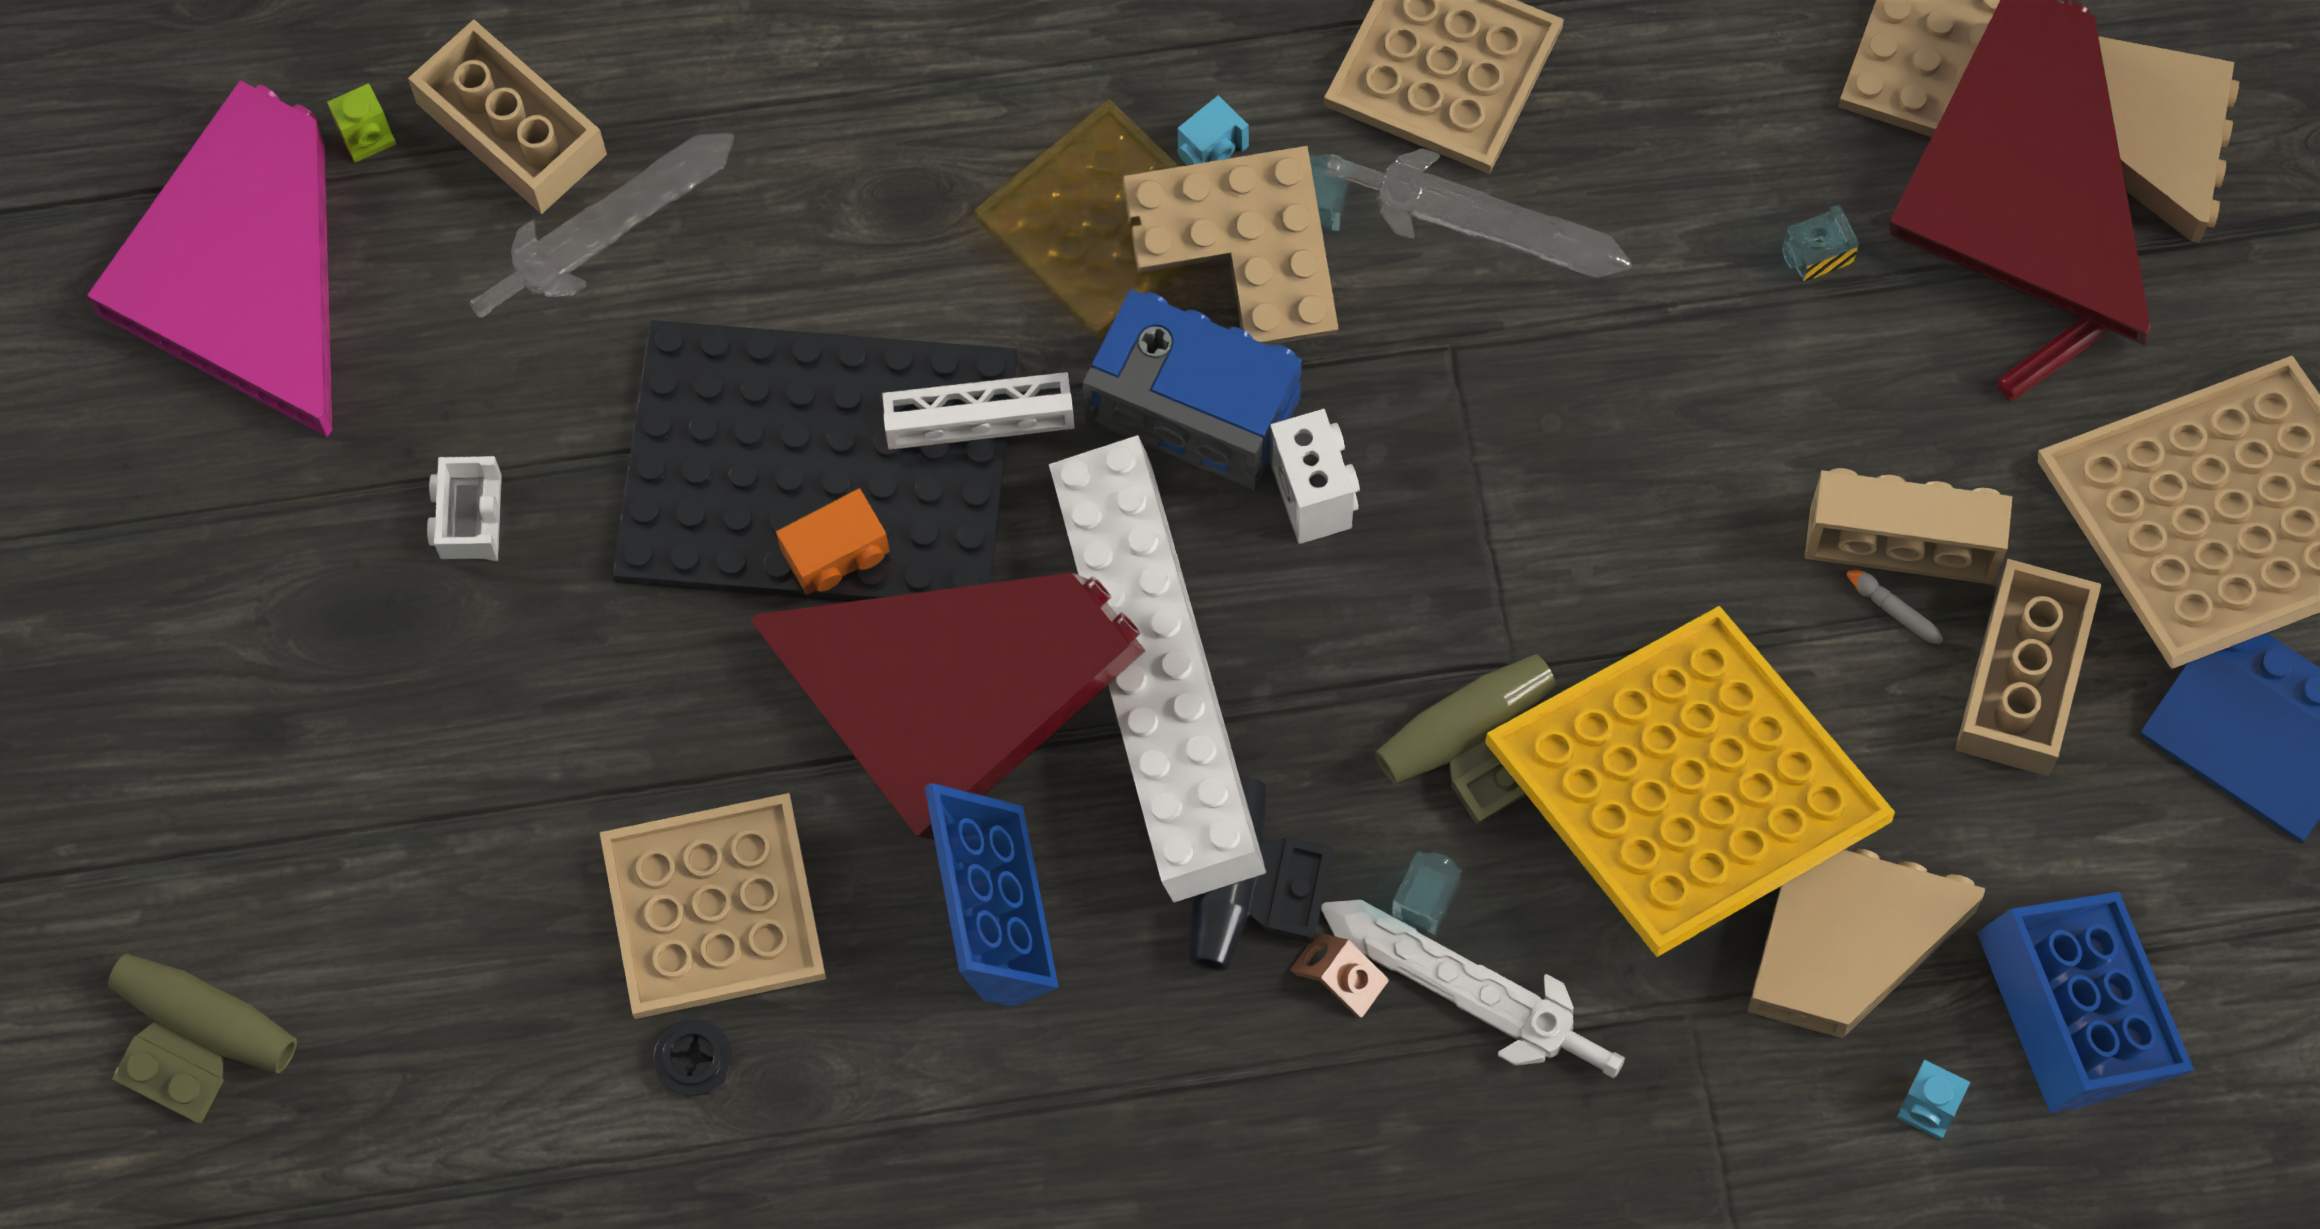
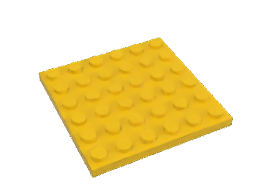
M1720 606L1502 724L1486 735L1485 744L1656 957L1890 824L1895 814V811Z

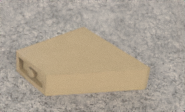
M2099 36L2126 191L2188 240L2200 243L2206 228L2215 227L2219 213L2220 201L2213 200L2214 187L2220 188L2224 179L2226 160L2219 159L2221 147L2227 148L2233 126V121L2225 118L2227 107L2233 108L2239 89V81L2232 80L2234 62Z
M1856 848L1851 851L1843 850L1780 886L1747 1012L1835 1037H1845L1976 913L1983 899L1985 888L1975 886L1971 879L1961 875L1951 874L1942 877L1927 873V869L1917 863L1903 861L1895 864L1880 860L1876 853L1866 849Z

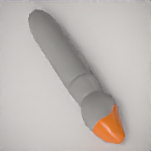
M1858 569L1847 572V577L1862 596L1870 597L1881 609L1923 640L1933 644L1942 643V635L1933 623L1896 595L1891 594L1889 590L1879 586L1878 581L1871 574Z

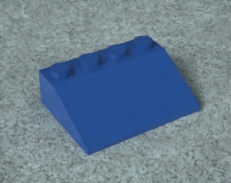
M2268 633L2187 663L2139 733V736L2302 844L2320 819V668Z
M934 783L924 786L960 974L983 1001L1012 1007L1059 988L1023 806Z
M2120 892L2013 908L1977 932L2050 1113L2089 1106L2194 1071Z

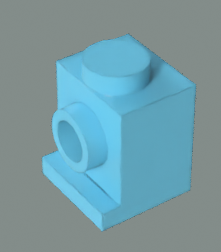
M1219 95L1177 128V152L1186 165L1228 159L1234 152L1235 146L1241 151L1249 146V125Z
M1924 1060L1900 1108L1897 1119L1942 1140L1970 1082Z

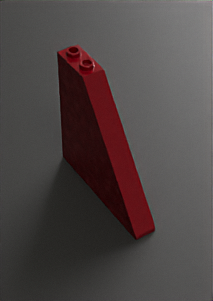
M2000 0L1890 220V235L2077 317L2089 319L2095 324L2102 325L2109 331L2145 346L2149 339L2150 320L2095 16L2089 14L2090 11L2085 6L2072 0H2065L2064 3L2057 0Z
M1074 573L757 614L751 620L917 837L934 840L924 786L934 783L985 796L1146 651L1136 639L1140 635L1136 625L1124 613L1121 612L1117 615L1107 603L1112 597L1102 583L1093 576L1088 579Z

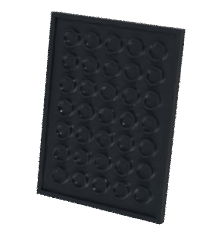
M650 320L613 569L615 583L848 602L992 583L1008 436L889 450L884 424L882 393L1015 378L1018 357L1017 349ZM997 394L988 402L1013 398L1007 394ZM961 399L948 400L942 407L965 405L966 403ZM926 402V403H928V404L931 406L934 402ZM914 404L894 406V412L921 410ZM860 488L887 534L890 552L885 554L884 558L877 565L865 570L858 568L842 576V580L833 588L822 592L816 590L806 595L780 550L776 531Z

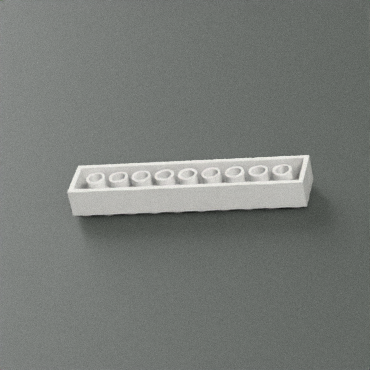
M1137 435L1049 464L1078 574L1088 579L1093 576L1102 583L1112 597L1107 603L1117 615L1121 612L1124 613L1140 631V635L1136 639L1146 650L1110 682L1108 686L1161 882L1172 901L1177 902L1265 874L1266 869L1151 461L1139 436Z

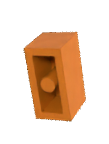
M860 488L776 531L780 550L806 595L816 590L822 592L833 588L842 580V576L858 568L861 570L869 569L877 565L884 558V555L890 552L887 534Z

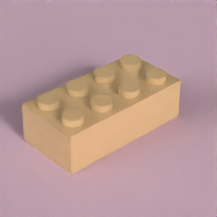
M474 19L408 78L416 103L541 214L607 155L600 129Z
M1844 468L1832 469L1831 471L1821 470L1810 507L1805 559L1993 585L2008 549L2013 496L2000 495L1997 490L1991 488H1977L1972 491L1955 489L1950 484L1940 481L1919 484L1905 482L1903 478L1895 475H1881L1874 478L1860 476L1856 472Z
M2007 559L1998 581L1955 751L2041 775H2050L2059 756L2101 588L2100 583Z

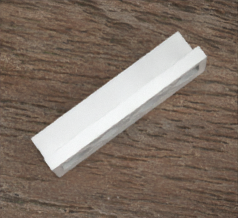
M1068 372L882 393L884 424L889 450L1074 429ZM1060 387L1061 394L1035 397L1041 389ZM997 394H1007L1013 398L988 402ZM961 399L966 403L965 405L942 407L948 400ZM926 402H934V403L930 406V405H929L928 403H926ZM914 404L921 409L894 412V406Z

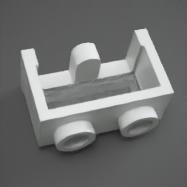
M495 456L438 457V474H431L429 483L431 502H436V517H429L427 536L429 545L436 547L440 559H487L498 561L502 475Z

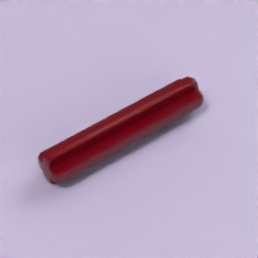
M2082 318L2000 377L1997 383L1999 392L2008 401L2016 400L2110 331L2102 325Z

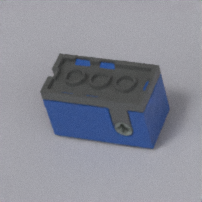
M1130 289L1092 363V367H1090L1083 381L1085 420L1126 438L1138 435L1142 444L1255 491L1270 461V424L1290 419L1300 400L1301 382L1298 380L1301 376L1302 359L1296 357L1294 352L1284 346L1277 344L1268 346L1256 341L1248 332L1240 328L1229 327L1227 329L1212 323L1201 312L1191 309L1185 312L1168 305L1167 301L1157 294L1151 292L1141 294Z

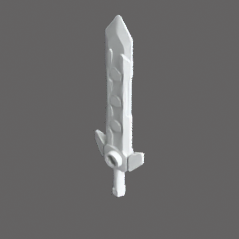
M1363 900L1325 902L1322 904L1321 910L1335 937L1349 939L1366 957L1391 971H1397L1455 1003L1458 1008L1515 1039H1522V1041L1517 1040L1498 1052V1056L1515 1066L1545 1062L1546 1056L1549 1058L1556 1056L1561 1048L1600 1068L1603 1070V1073L1612 1078L1617 1076L1623 1066L1625 1057L1616 1052L1611 1053L1572 1031L1574 1023L1573 1004L1564 983L1550 975H1544L1545 999L1542 1000L1538 995L1483 965H1477L1418 933L1415 928Z

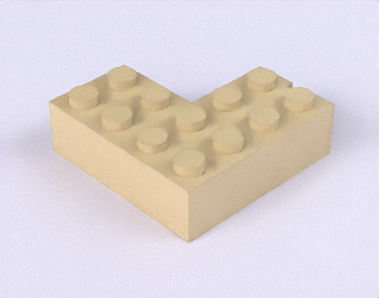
M1308 146L1123 177L1129 224L1139 222V218L1141 225L1132 226L1131 230L1138 273L1229 259L1240 328L1248 332L1254 340L1266 345H1273L1336 334L1339 328Z

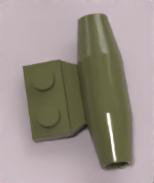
M1535 654L1480 676L1419 713L1375 751V757L1380 768L1390 782L1395 785L1449 763L1451 787L1475 824L1479 825L1526 796L1525 792L1485 744L1486 735L1493 729L1531 709L1555 688L1556 682L1551 670L1545 661Z
M127 953L117 961L110 974L108 987L154 1021L146 1029L133 1037L112 1080L197 1123L202 1124L224 1081V1057L271 1072L281 1073L294 1055L297 1047V1039L251 1004L184 970Z

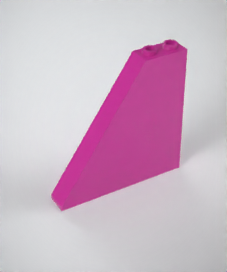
M240 80L87 297L97 316L328 437L332 431L324 138L317 123L318 119L310 110L298 104L291 107L280 101L279 97L267 87L257 85L254 88Z

